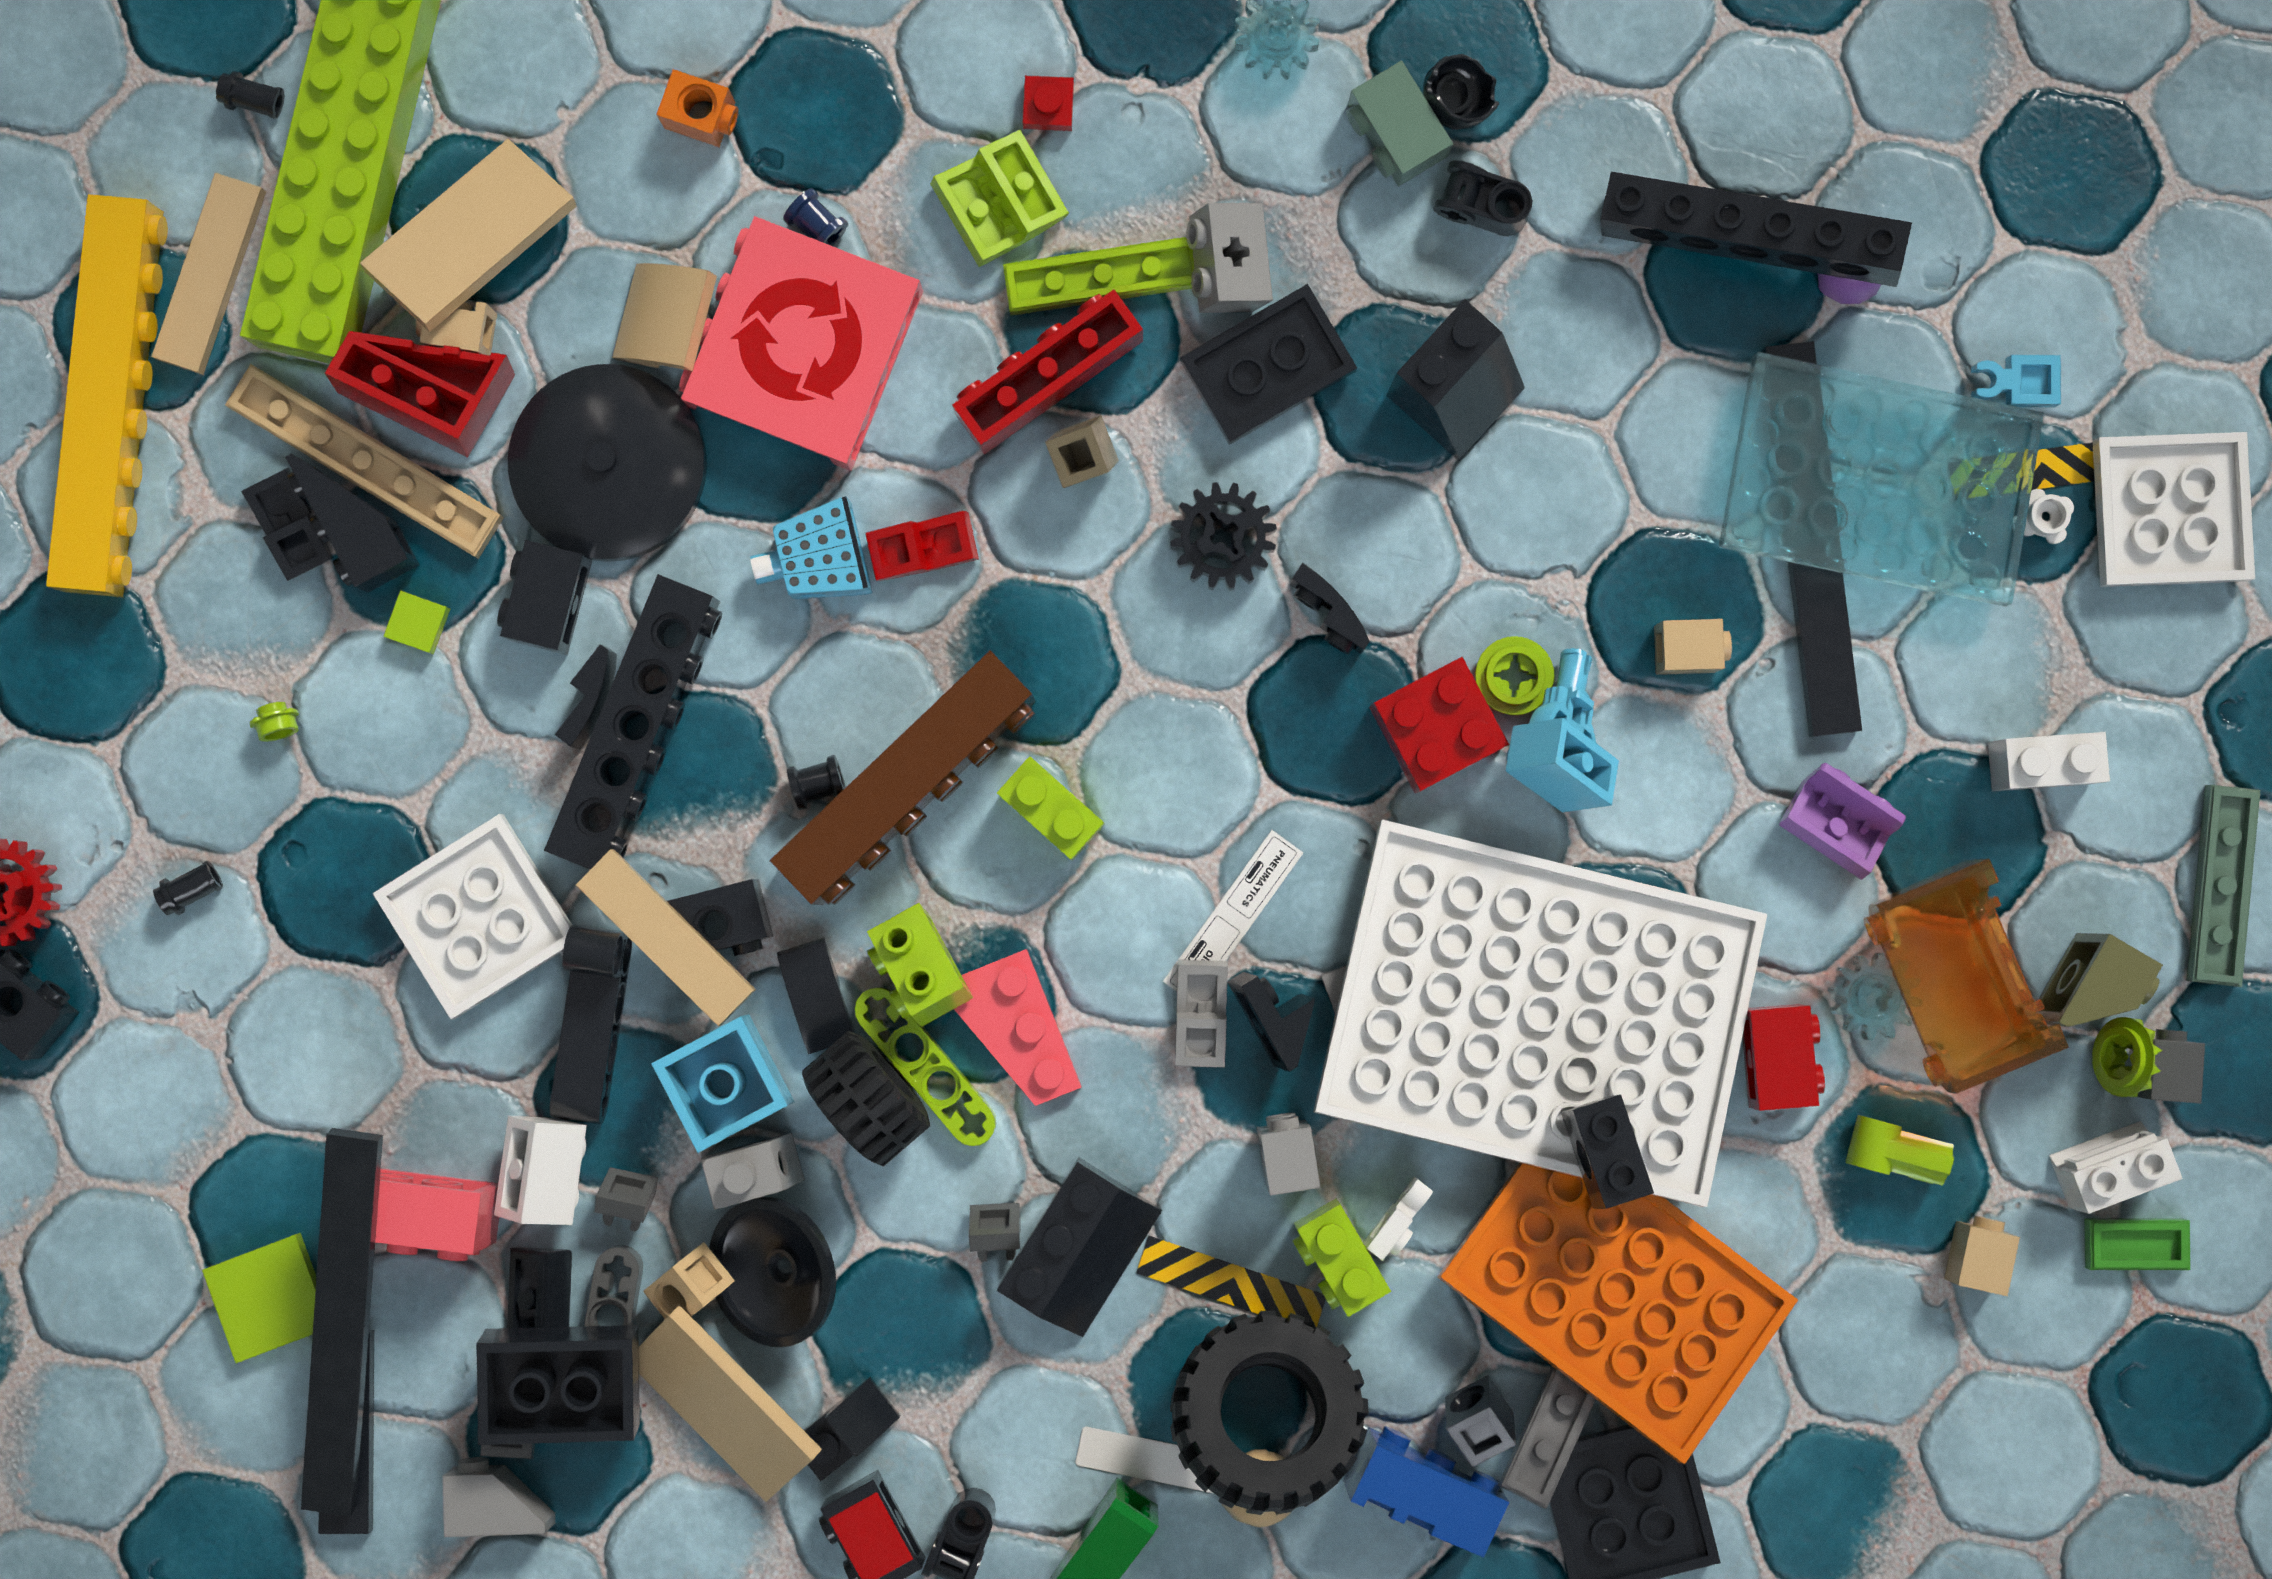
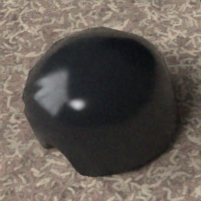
M1467 55L1445 56L1425 76L1423 95L1442 126L1451 130L1474 128L1486 120L1499 105V102L1495 100L1496 78L1486 72L1479 61Z

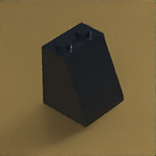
M1464 299L1396 373L1386 396L1459 461L1525 389V386L1503 332Z

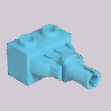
M1575 648L1565 649L1561 652L1557 686L1546 688L1543 704L1534 711L1530 722L1513 726L1505 770L1562 813L1612 806L1619 764L1618 759L1596 743L1595 733L1591 724L1594 701L1590 699L1586 692L1592 657L1587 655V652Z

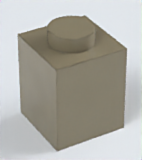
M1101 415L1056 431L1045 441L1063 488L1108 473L1119 462Z

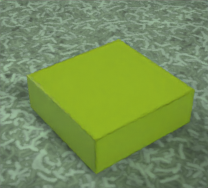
M400 590L383 637L434 655L450 608Z

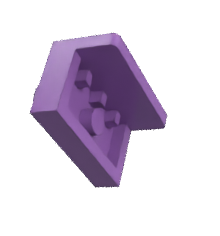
M1822 763L1801 782L1779 826L1862 880L1872 872L1889 836L1903 825L1906 816L1893 808L1884 798L1875 796L1851 780L1845 772L1833 768L1827 763Z

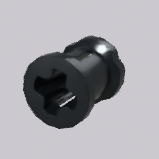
M835 755L828 756L826 762L797 770L794 766L787 768L789 785L799 810L807 809L810 802L839 795L846 788L841 768Z

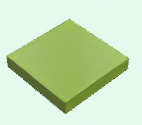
M301 1233L202 1270L235 1363L313 1335L317 1277Z

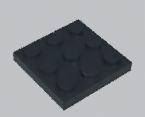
M1630 1425L1578 1438L1549 1502L1568 1579H1659L1721 1563L1693 1453L1685 1464H1680Z

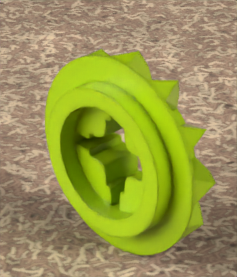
M1511 636L1495 641L1483 651L1479 657L1474 676L1491 709L1514 716L1532 712L1543 704L1546 688H1551L1554 684V667L1549 655L1539 644L1528 638ZM1513 655H1516L1519 671L1535 676V679H1528L1518 683L1517 690L1514 691V697H1511L1512 690L1509 689V681L1501 680V677H1494V674L1509 670L1511 662H1513Z
M2129 1017L2112 1019L2101 1028L2095 1039L2092 1051L2094 1073L2100 1085L2114 1096L2137 1097L2140 1091L2152 1088L2150 1077L2161 1072L2155 1064V1056L2162 1051L2153 1045L2156 1031L2144 1027L2141 1019ZM2126 1048L2133 1049V1053L2130 1055L2132 1066H2125V1062L2128 1059V1054L2125 1051Z

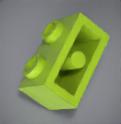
M920 903L911 906L867 931L874 947L867 950L868 955L881 976L888 973L896 989L889 992V995L903 1019L910 1015L923 1027L973 999L931 916Z
M1337 1198L1294 1222L1300 1236L1293 1239L1292 1242L1307 1267L1316 1262L1325 1280L1319 1282L1318 1286L1332 1310L1342 1306L1349 1317L1392 1292Z

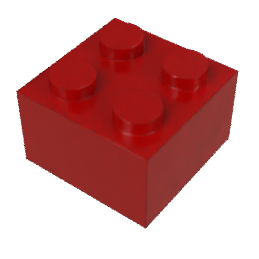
M1463 656L1374 702L1369 707L1415 794L1509 745Z

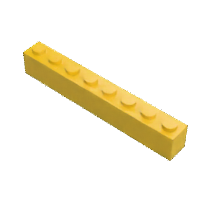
M91 194L87 196L46 587L63 592L123 597L124 586L129 584L132 576V562L128 556L129 537L135 534L137 528V513L133 507L134 490L139 487L142 480V464L140 459H138L140 439H143L147 432V415L143 410L145 391L150 389L153 377L152 366L148 361L150 342H154L158 330L157 317L153 313L155 294L160 292L163 282L162 269L158 264L160 245L165 244L168 235L167 220L163 216L164 211L147 199Z

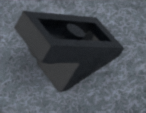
M1242 972L1227 982L1273 1065L1288 1072L1297 1068L1314 1007V998L1298 994L1276 1008L1274 1005L1279 1003V998L1266 978L1262 977L1259 979L1256 975Z
M871 1377L804 1429L822 1449L808 1464L820 1482L852 1456L857 1457L901 1416Z

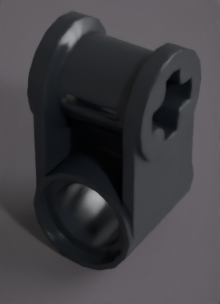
M1458 160L1449 162L1447 171L1450 176L1442 198L1434 203V212L1453 222L1469 224L1500 236L1515 235L1524 228L1533 202L1531 192L1524 184L1487 172L1472 163ZM1462 186H1466L1462 198L1458 199ZM1501 200H1512L1518 204L1521 213L1512 218L1504 217L1499 214L1495 205Z
M969 1488L956 1496L941 1532L938 1531L921 1575L929 1577L931 1574H934L944 1579L975 1578L996 1513L995 1502L989 1493L983 1489ZM965 1507H976L983 1513L985 1521L976 1526L967 1525L961 1520L959 1511Z

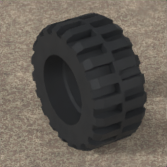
M1260 1311L1255 1317L1248 1318L1245 1313L1231 1318L1227 1325L1215 1327L1206 1334L1204 1340L1198 1346H1195L1176 1380L1177 1383L1170 1405V1412H1172L1170 1429L1173 1442L1177 1441L1180 1450L1178 1457L1185 1470L1190 1468L1197 1478L1195 1483L1205 1493L1207 1490H1210L1220 1497L1218 1502L1230 1508L1236 1505L1245 1508L1246 1513L1262 1515L1264 1512H1275L1278 1515L1292 1512L1295 1508L1301 1506L1306 1507L1331 1490L1349 1472L1357 1459L1355 1456L1358 1449L1364 1443L1367 1429L1364 1428V1418L1369 1414L1368 1399L1362 1398L1360 1389L1365 1384L1359 1369L1353 1371L1348 1362L1352 1355L1343 1344L1336 1347L1327 1338L1331 1332L1319 1324L1315 1329L1303 1324L1305 1317L1290 1313L1287 1318L1277 1317L1276 1311ZM1271 1366L1284 1370L1301 1382L1312 1399L1315 1409V1423L1312 1434L1305 1446L1288 1458L1277 1461H1263L1253 1458L1241 1451L1231 1441L1224 1429L1221 1418V1404L1224 1392L1229 1383L1238 1374L1249 1368Z

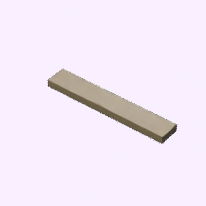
M252 364L249 365L225 406L478 559L504 519L500 514Z

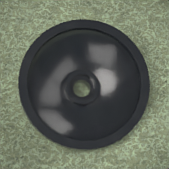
M759 1197L742 1202L724 1214L715 1227L709 1249L735 1280V1282L715 1297L726 1318L743 1335L769 1347L793 1346L813 1336L829 1317L836 1293V1271L828 1243L818 1226L806 1213L795 1205L773 1197Z

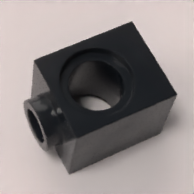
M1489 1375L1445 1397L1446 1430L1472 1467L1516 1446L1514 1412Z

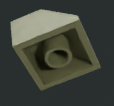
M2076 933L2029 1014L2028 1019L2039 1024L2070 1027L2136 1010L2141 1004H2146L2157 991L2160 983L2157 975L2163 964L2111 934Z

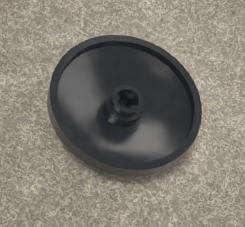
M596 364L584 366L564 373L550 381L530 399L521 412L509 443L508 475L510 486L516 503L526 520L542 537L556 547L583 554L594 561L629 560L650 553L666 544L686 525L693 515L702 496L706 481L707 454L705 442L698 422L690 408L674 390L660 379L642 370L624 365Z

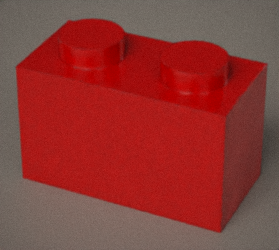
M1802 1004L1748 1008L1742 1039L1749 1108L1764 1111L1819 1106L1818 1094H1823L1825 1091V1077L1821 1064H1816L1814 1044H1819L1820 1024L1817 1015L1811 1014V1007L1809 1005Z

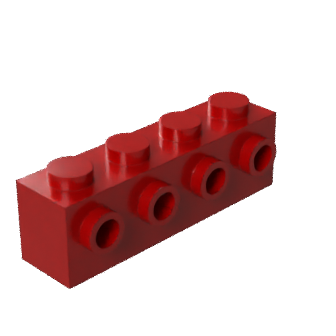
M1114 289L1104 297L1098 294L1090 298L1078 308V315L1064 325L1057 323L1051 326L1037 338L1038 344L1024 354L1018 351L1010 355L998 365V372L983 383L981 380L971 383L957 395L958 401L952 404L955 415L984 455L1143 342V328Z

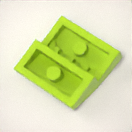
M1021 130L980 148L974 158L933 176L930 183L978 267L999 258L1033 239L1066 218L1069 214Z

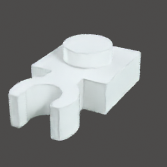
M1414 1176L1396 1203H1392L1364 1240L1363 1244L1382 1261L1389 1252L1396 1256L1413 1234L1408 1229L1413 1221L1412 1218L1427 1202L1433 1191Z

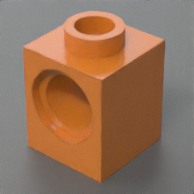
M673 69L656 115L664 129L720 147L724 134L731 135L739 109L735 106L736 102L729 88ZM707 101L713 104L711 112L702 119L689 117L690 110L696 103Z

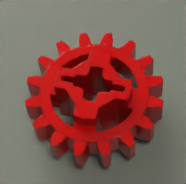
M0 839V895L3 894L4 899L2 901L0 898V921H5L7 925H0L1 946H16L18 938L22 941L36 939L33 926L49 928L51 923L45 916L46 911L59 910L61 906L55 901L50 900L51 893L62 890L61 884L50 883L48 878L56 872L57 867L55 865H41L40 862L45 852L39 849H32L27 852L28 843L25 841L13 840L9 845L7 839ZM2 860L14 861L22 866L24 870L13 872L10 865L4 864ZM4 884L8 885V891H6V887Z

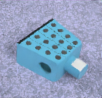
M847 496L835 499L773 527V534L777 550L750 556L757 585L784 579L788 595L793 599L857 596L873 593L852 503Z

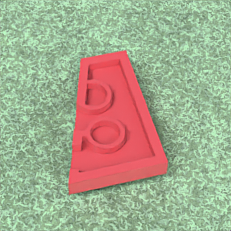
M1027 949L962 975L973 999L954 1010L1035 1106L1082 1088Z

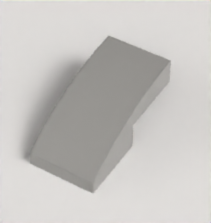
M1178 960L1175 1066L1225 1067L1227 961Z

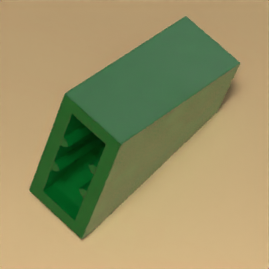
M1116 1478L1050 1579H1120L1159 1527L1158 1505L1119 1478Z

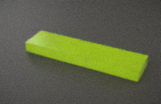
M1186 237L1003 264L1011 316L1079 306L1095 295L1101 294L1104 297L1113 289L1121 299L1192 289L1191 279L1195 269L1193 249H1190Z

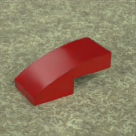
M963 510L921 522L908 521L865 533L876 581L925 573L979 560L969 512Z

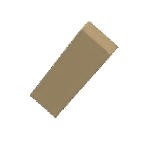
M219 173L214 174L151 356L154 359L204 375L266 195V191L263 188Z
M610 849L576 884L718 1026H721L756 990L614 849Z

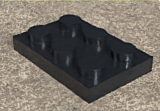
M1308 284L1180 357L1182 366L1229 445L1355 373L1357 370L1356 364Z

